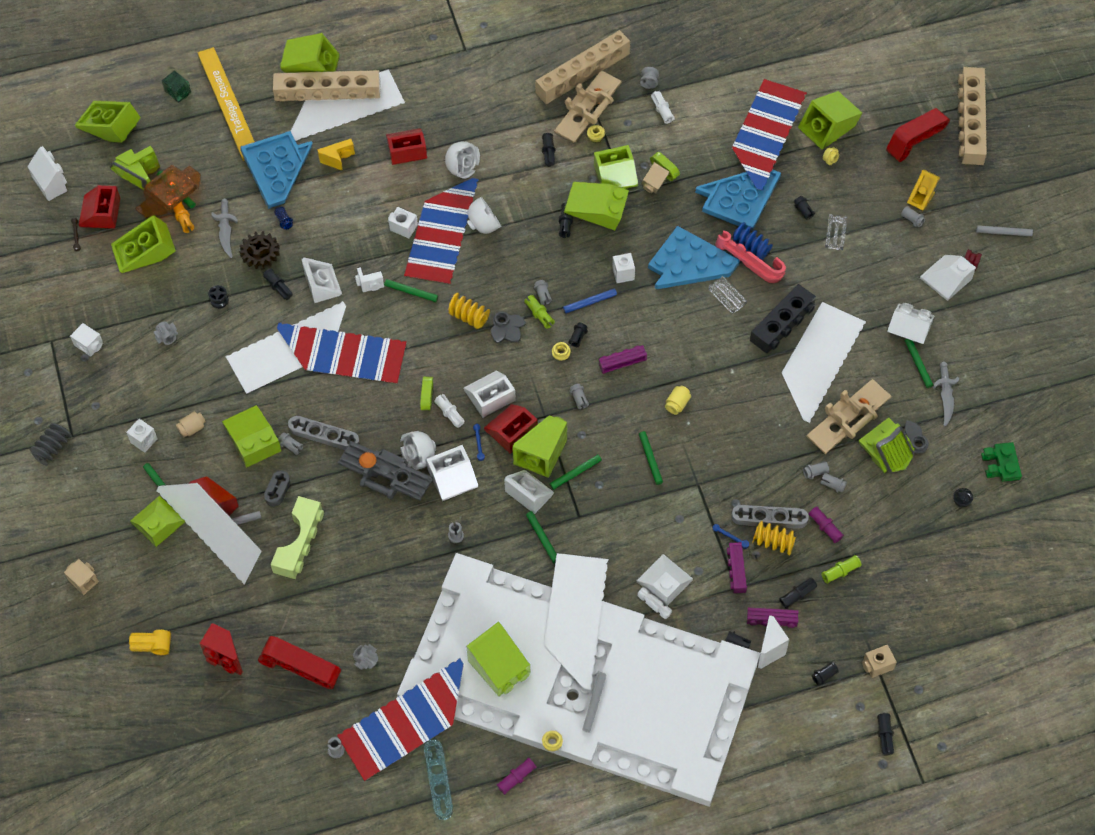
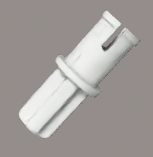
M660 91L653 92L651 98L656 105V111L660 113L664 123H671L674 120V116L669 109V103L665 102Z
M444 394L437 396L434 402L443 411L444 417H448L457 428L461 427L464 424V419L456 411V406L452 405Z

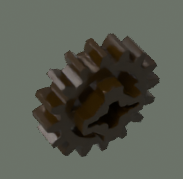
M264 231L261 232V235H258L257 232H254V236L248 234V240L243 239V244L240 245L241 251L239 252L243 263H247L248 267L254 265L255 269L259 266L265 269L266 264L272 266L271 261L276 262V256L280 255L279 243H277L276 237L272 238L270 233L265 236Z

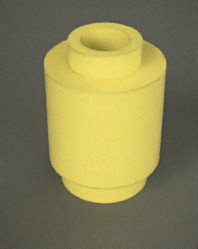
M676 386L666 400V410L674 415L682 412L691 398L689 389L684 386Z

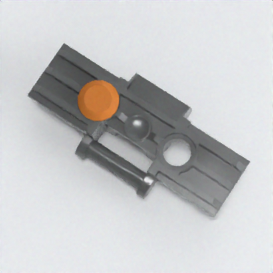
M350 441L338 461L339 465L363 475L360 486H366L380 492L390 500L399 491L421 501L433 480V477L408 467L407 460L384 449L380 452L373 451L353 441ZM402 474L408 476V479L404 482H400ZM378 475L388 478L391 489L370 480L371 477L377 478Z

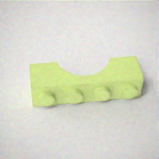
M298 496L292 511V517L294 522L301 528L300 534L292 544L277 548L271 562L273 573L296 579L297 574L301 573L304 564L302 561L304 556L309 554L310 541L315 538L317 533V523L322 521L324 515L321 502Z

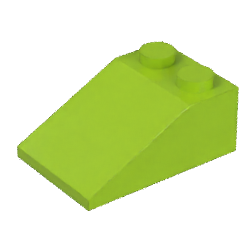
M93 101L74 126L106 141L122 143L126 140L131 130L136 127L141 117L130 102Z
M573 182L564 213L615 231L621 220L629 190L612 184Z
M154 215L111 244L121 273L163 261L176 252L167 224Z
M257 405L222 421L246 468L281 452L278 438Z

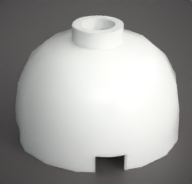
M464 141L451 145L445 155V164L450 173L464 179L474 174L475 170L473 169L480 161L479 149L474 144Z
M482 197L476 199L468 209L470 220L467 223L472 230L477 229L480 233L488 234L501 227L500 222Z
M420 431L403 434L401 441H404V446L400 448L402 457L408 462V467L412 466L415 470L427 467L426 459L435 455V442L427 434Z

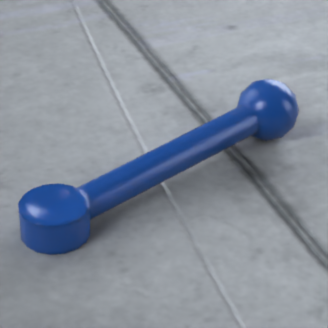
M475 424L473 429L476 432L477 459L483 461L485 455L482 453L479 433L481 427L479 424Z
M718 524L713 525V531H719L738 543L742 542L743 549L749 547L747 540L742 541L721 529Z

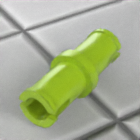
M534 295L528 296L530 301L525 299L524 303L530 308L532 315L538 318L546 329L552 327L548 322L554 325L555 321L546 312L545 306L541 305Z
M854 555L844 562H837L834 567L822 572L821 576L824 582L828 584L839 577L847 576L848 572L861 567V561L858 556Z

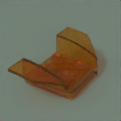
M174 165L169 166L145 186L144 195L146 200L136 207L135 210L146 218H150L153 215L157 217L168 214V211L173 209L196 189H199L201 174L191 166H188L183 171Z

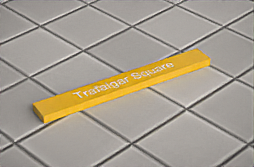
M212 47L197 52L241 158L245 161L240 147L255 141L215 48Z

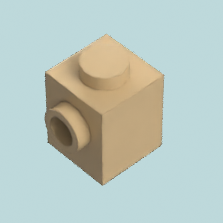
M654 162L641 185H643L646 191L656 194L669 171Z
M80 559L75 563H71L64 572L68 581L83 595L99 582L93 573L95 571L93 567L87 562L84 564Z
M888 644L865 653L862 662L864 670L867 673L869 672L872 678L894 670L897 663Z

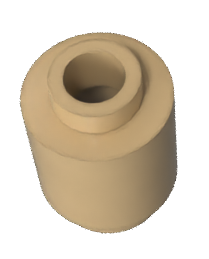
M194 411L180 419L176 427L183 438L186 436L190 437L203 429L206 421L200 412L197 414Z

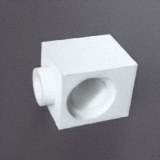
M399 207L388 218L390 231L406 238H410L418 226L417 215Z
M631 253L613 256L612 269L616 283L635 280V266Z
M84 323L70 336L74 346L89 356L98 352L103 344L100 334Z
M138 419L126 432L130 443L144 453L157 440L154 428L141 419Z

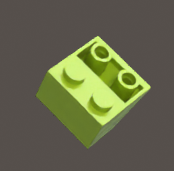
M629 145L594 152V167L600 184H612L623 189L638 186L634 159Z

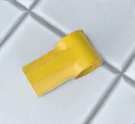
M155 630L153 633H131L129 649L130 651L167 655L170 650L171 632Z

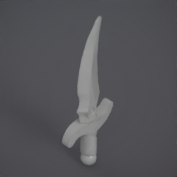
M222 199L221 214L216 215L212 212L211 216L214 220L220 221L218 225L220 227V242L224 251L232 258L230 245L232 228L229 225V221L237 224L238 220L235 216L228 214V200Z
M941 362V379L934 383L933 389L937 386H942L940 394L944 406V426H947L954 409L953 389L951 386L959 381V377H956L954 380L949 379L947 363Z

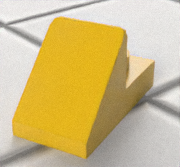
M352 139L317 149L320 163L339 170H343L341 159L355 154Z
M922 170L907 203L923 211L934 196V189L940 177Z

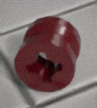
M968 249L964 258L977 269L982 254H975L972 250Z

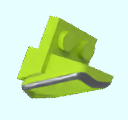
M151 146L136 154L130 149L115 157L116 160L112 162L110 169L117 175L147 192L154 190L148 174L156 172L161 166Z
M887 418L859 440V444L869 453L872 461L884 473L887 471L895 473L906 470L914 456V448L909 438L905 435L903 428L898 423L895 424L890 418Z

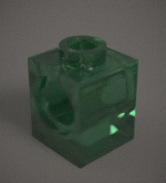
M175 70L162 80L164 91L178 103L187 98L191 93L189 82Z

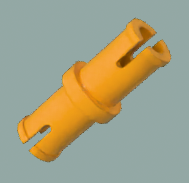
M175 199L177 205H175L174 201L170 204L175 212V218L180 222L183 232L189 233L190 231L187 226L190 227L191 231L194 229V225L189 218L190 214L185 210L182 201Z

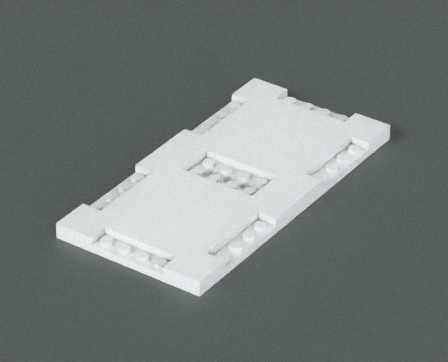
M458 553L455 554L442 585L440 597L414 658L411 659L397 697L404 695L406 691L413 689L417 684H421L425 679L431 678L433 674L439 673L442 668L448 667L450 663L456 662L460 658L464 666L454 716L455 720L545 751L548 750L543 747V735L548 731H557L563 738V744L559 750L548 752L710 807L761 653L723 640L719 643L646 619L644 614L602 601L603 606L601 608V617L599 618L600 626L598 627L599 635L597 637L598 644L596 646L597 652L594 656L592 690L584 689L544 646L552 587L494 569L492 564ZM498 621L527 659L531 669L530 675L526 680L517 682L509 693H503L499 697L468 662L466 648L469 643ZM602 672L606 674V679L591 731L585 732L582 730L598 673ZM576 692L579 697L576 700H569L567 694ZM550 739L549 743L555 744L556 740Z

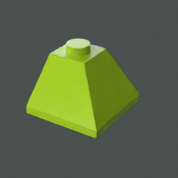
M159 495L130 522L157 547L184 524L185 520Z

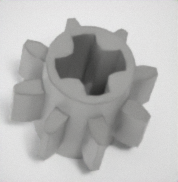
M168 322L159 323L155 328L156 331L153 332L157 342H163L165 345L172 344L177 338L176 335H178L174 323L169 325Z
M370 644L357 647L353 654V658L356 661L354 665L361 670L363 668H373L378 661V656L375 653L377 649Z

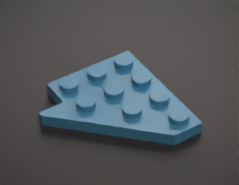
M291 131L240 147V151L268 209L286 202L312 148V141L297 145Z
M772 170L766 185L763 186V191L756 189L747 172L697 186L695 193L708 197L702 212L737 226L745 222V229L751 226V231H753L781 177V173Z
M677 226L650 261L648 269L661 275L655 284V288L662 289L730 277L739 265L740 260Z

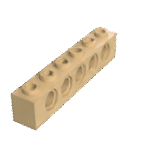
M620 30L535 80L536 94L547 105L575 88L579 83L585 82L601 70H605L630 54V40Z
M964 67L962 74L958 76V84L961 85L958 91V99H961L958 106V113H961L958 127H961L959 142H962V146L959 147V157H962V164L984 165L987 155L985 68Z
M379 70L274 73L275 101L380 98Z

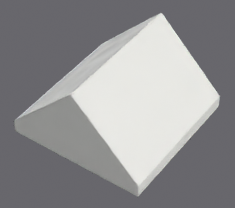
M308 258L302 259L304 274L314 303L342 294L332 264Z
M526 470L508 475L504 479L505 492L528 510L533 511L534 514L554 494L551 489Z
M769 615L758 668H763L786 655L789 638L774 616Z

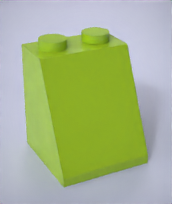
M323 33L288 39L280 68L284 73L336 72L340 54Z
M839 91L812 100L798 128L823 150L854 128L862 112Z
M550 415L514 443L513 464L549 478L567 441V422L560 417H552Z
M499 621L466 646L468 662L498 697L503 693H509L513 689V685L519 681L526 680L530 675L529 662Z

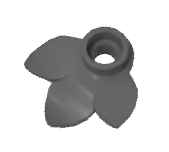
M504 311L496 313L493 317L494 326L491 329L492 338L497 343H500L504 338L510 342H519L521 337L519 328L526 324L525 320L519 315H509Z
M906 421L904 433L914 448L913 453L920 454L925 452L929 443L927 438L922 435L921 427L912 421ZM920 442L922 446L917 447L915 443Z

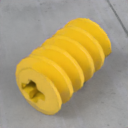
M455 293L449 304V315L461 319L462 322H467L470 326L474 325L476 329L481 328L488 320L490 309L484 312L485 306L482 305L478 309L479 304L477 302L472 305L471 299L465 302L466 296H462L459 299L460 294Z
M761 520L756 528L753 542L757 539V545L760 546L764 541L765 548L772 544V550L774 551L780 546V553L787 549V553L790 556L796 537H794L793 530L788 535L786 534V528L779 532L777 525L771 530V523L763 527V521Z

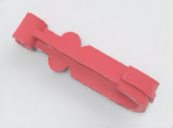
M723 231L722 236L718 235L715 243L717 248L728 250L734 257L742 261L743 265L766 282L778 283L784 277L786 266L778 257L773 261L772 266L776 269L774 270L753 253L746 251L743 244H737L731 240L729 232Z

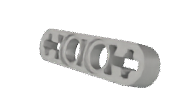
M294 416L288 421L289 430L293 435L346 450L349 445L347 441L354 439V442L360 445L358 435L352 431L301 416ZM300 423L301 426L294 428V425ZM314 427L320 429V432L316 435L310 433V430ZM330 433L338 434L335 440L328 439Z
M737 505L734 507L731 516L732 521L737 525L758 526L761 520L756 519L755 514L761 512L766 516L762 520L763 527L771 523V527L777 525L780 528L797 529L804 528L809 519L807 511L800 508ZM738 512H742L743 518H739ZM749 512H752L751 519H749ZM778 513L783 514L785 520L777 521L774 516ZM798 515L801 516L802 522H799V521H798V519H797V516H798Z

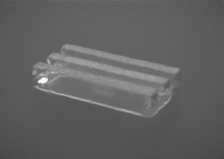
M829 214L825 248L843 250L847 216L840 218V215L833 217V214ZM832 222H835L833 244H829ZM839 223H843L840 245H837Z
M723 276L719 281L716 280L713 285H709L708 289L732 314L747 304V300ZM717 287L731 300L735 307L716 289Z

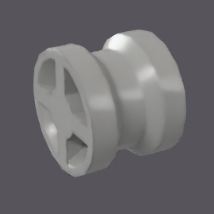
M654 67L643 68L641 71V86L647 89L655 88L658 84V70Z

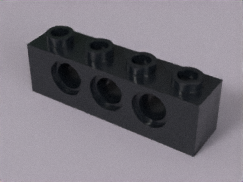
M797 284L751 331L750 342L766 354L772 349L775 350L779 346L780 340L783 337H788L792 328L795 325L798 326L803 321L804 316L814 310L816 296L800 284Z

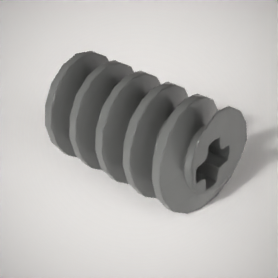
M51 423L49 425L50 429L44 431L45 435H41L39 437L40 440L35 442V446L30 448L34 458L45 466H48L46 459L53 460L50 455L51 453L58 454L55 448H63L60 442H68L65 436L72 437V434L66 428L56 423Z

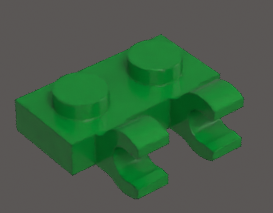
M1013 442L994 444L993 448L986 447L983 449L984 453H981L983 461L996 459L997 465L987 466L988 470H985L987 478L1000 477L1001 482L1021 480L1022 474Z

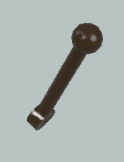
M72 218L71 223L73 224L75 240L73 249L80 251L81 246L78 244L77 233L78 219Z

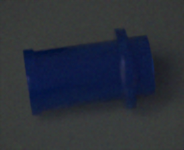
M278 207L275 209L274 214L280 222V227L284 230L292 228L293 219L288 216L285 208Z

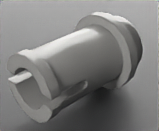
M906 206L901 213V216L912 222L914 227H921L925 222L924 215L918 214L909 206Z
M545 280L535 282L534 290L538 293L540 304H549L552 298L547 288L548 283Z
M575 384L570 387V395H573L577 408L584 409L589 405L583 392L584 387L580 384Z
M282 433L278 439L280 446H285L295 455H298L300 453L298 449L302 450L303 444L290 437L291 434Z
M825 461L811 466L807 464L803 468L805 478L811 480L825 472L829 473V466Z
M826 472L820 483L835 489L837 493H843L847 484L844 478L839 479Z
M455 522L456 526L451 523L449 525L448 538L453 543H459L464 538L462 526L458 522Z
M336 737L331 738L328 741L329 755L332 758L342 757L345 749L340 739Z

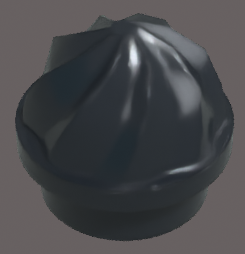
M959 488L954 492L953 499L959 507H966L972 503L973 494L967 488Z

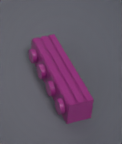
M637 345L632 349H625L619 353L615 352L609 356H602L599 359V367L602 374L646 361L647 353L643 345Z
M742 542L729 543L726 551L730 558L728 559V566L731 567V570H729V578H732L730 588L733 589L734 594L746 593L747 586Z
M750 607L747 609V624L752 626H767L769 615L774 616L780 627L794 628L798 625V610Z

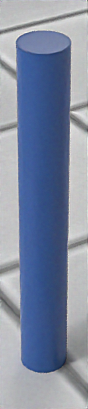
M614 288L563 307L564 313L566 314L616 296L617 292Z

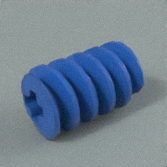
M743 222L735 230L732 236L733 241L737 244H743L746 251H750L763 260L770 252L773 244L768 245V238L762 241V234L756 237L757 230L750 233L752 227L749 226L745 229L746 223Z

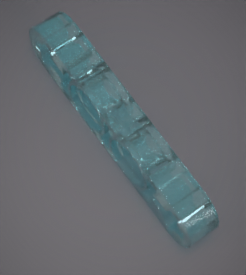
M432 739L425 743L424 753L433 807L436 817L446 820L453 814L442 744L438 740ZM431 746H435L437 749V759L433 760L432 752L429 751ZM434 765H441L443 770L440 774H433L431 768ZM442 784L446 787V791L443 794H437L434 788ZM443 799L445 802V807L449 808L446 809L445 814H442V811L439 810L441 809L440 800Z

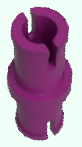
M818 506L809 512L808 515L820 526L819 529L824 531L834 543L843 538L844 534L833 524V520L831 518L828 519Z
M527 758L516 769L510 770V774L498 783L497 787L506 795L516 784H521L523 778L537 768L530 758Z

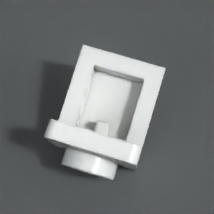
M361 267L357 268L358 275H355L357 286H361L363 292L376 291L384 287L381 271L363 276Z

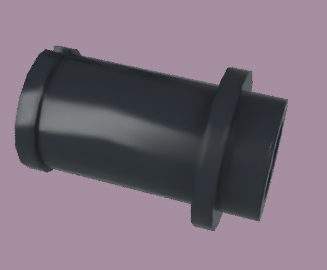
M800 196L795 199L794 206L800 210L805 220L815 215V212L807 203V198Z
M580 322L574 325V332L568 341L571 346L576 348L580 346L584 334L588 332L587 325Z
M729 631L725 640L747 649L751 644V640L735 634V631Z
M830 662L820 670H815L814 674H812L813 681L817 685L825 684L827 679L839 672L838 667L834 662Z

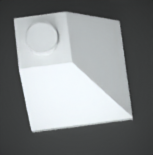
M944 255L923 273L920 279L948 301L972 280L976 267L962 256Z
M663 554L637 580V583L647 588L650 594L653 593L664 603V606H668L690 584L693 578Z

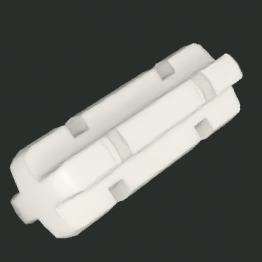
M641 588L637 596L642 601L645 600V603L655 612H660L659 615L667 619L671 615L672 609L667 605L664 606V603L653 593L650 594L647 588Z

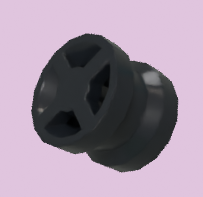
M216 285L210 288L208 295L211 305L218 309L224 308L229 302L225 287Z

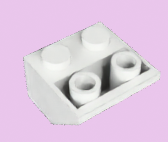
M42 146L38 149L27 167L41 192L50 201L67 192L65 186L67 181L62 174L61 166L58 163H54L55 159L50 151L46 152Z
M908 303L898 304L887 332L924 344L934 315H931V312L925 309H914L913 305Z
M494 371L464 387V391L482 418L516 401L514 387L506 375L498 371Z
M463 445L426 459L430 476L433 477V482L442 501L478 487L471 462Z

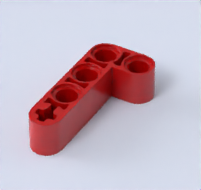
M934 108L900 126L894 132L886 151L898 162H902L907 158L914 145L944 130L949 124L950 119L937 108Z
M275 636L268 638L258 658V662L266 667L274 668L278 665L327 689L334 688L341 669L335 664Z

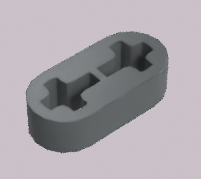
M275 472L268 484L264 497L266 503L271 507L279 506L290 486V478L287 472ZM282 478H284L285 481H281V483H280V485H279V484H278V480H281ZM276 492L277 498H273V500H271L270 496H274Z

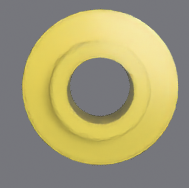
M593 125L588 128L587 136L592 142H600L605 136V130L599 125Z
M834 147L827 148L823 155V160L828 165L836 163L839 158L838 149Z
M559 342L552 348L553 357L560 361L566 360L571 354L570 347L564 342Z
M557 731L546 732L542 737L543 747L548 751L559 750L563 744L561 734ZM555 739L556 743L550 744L549 740Z

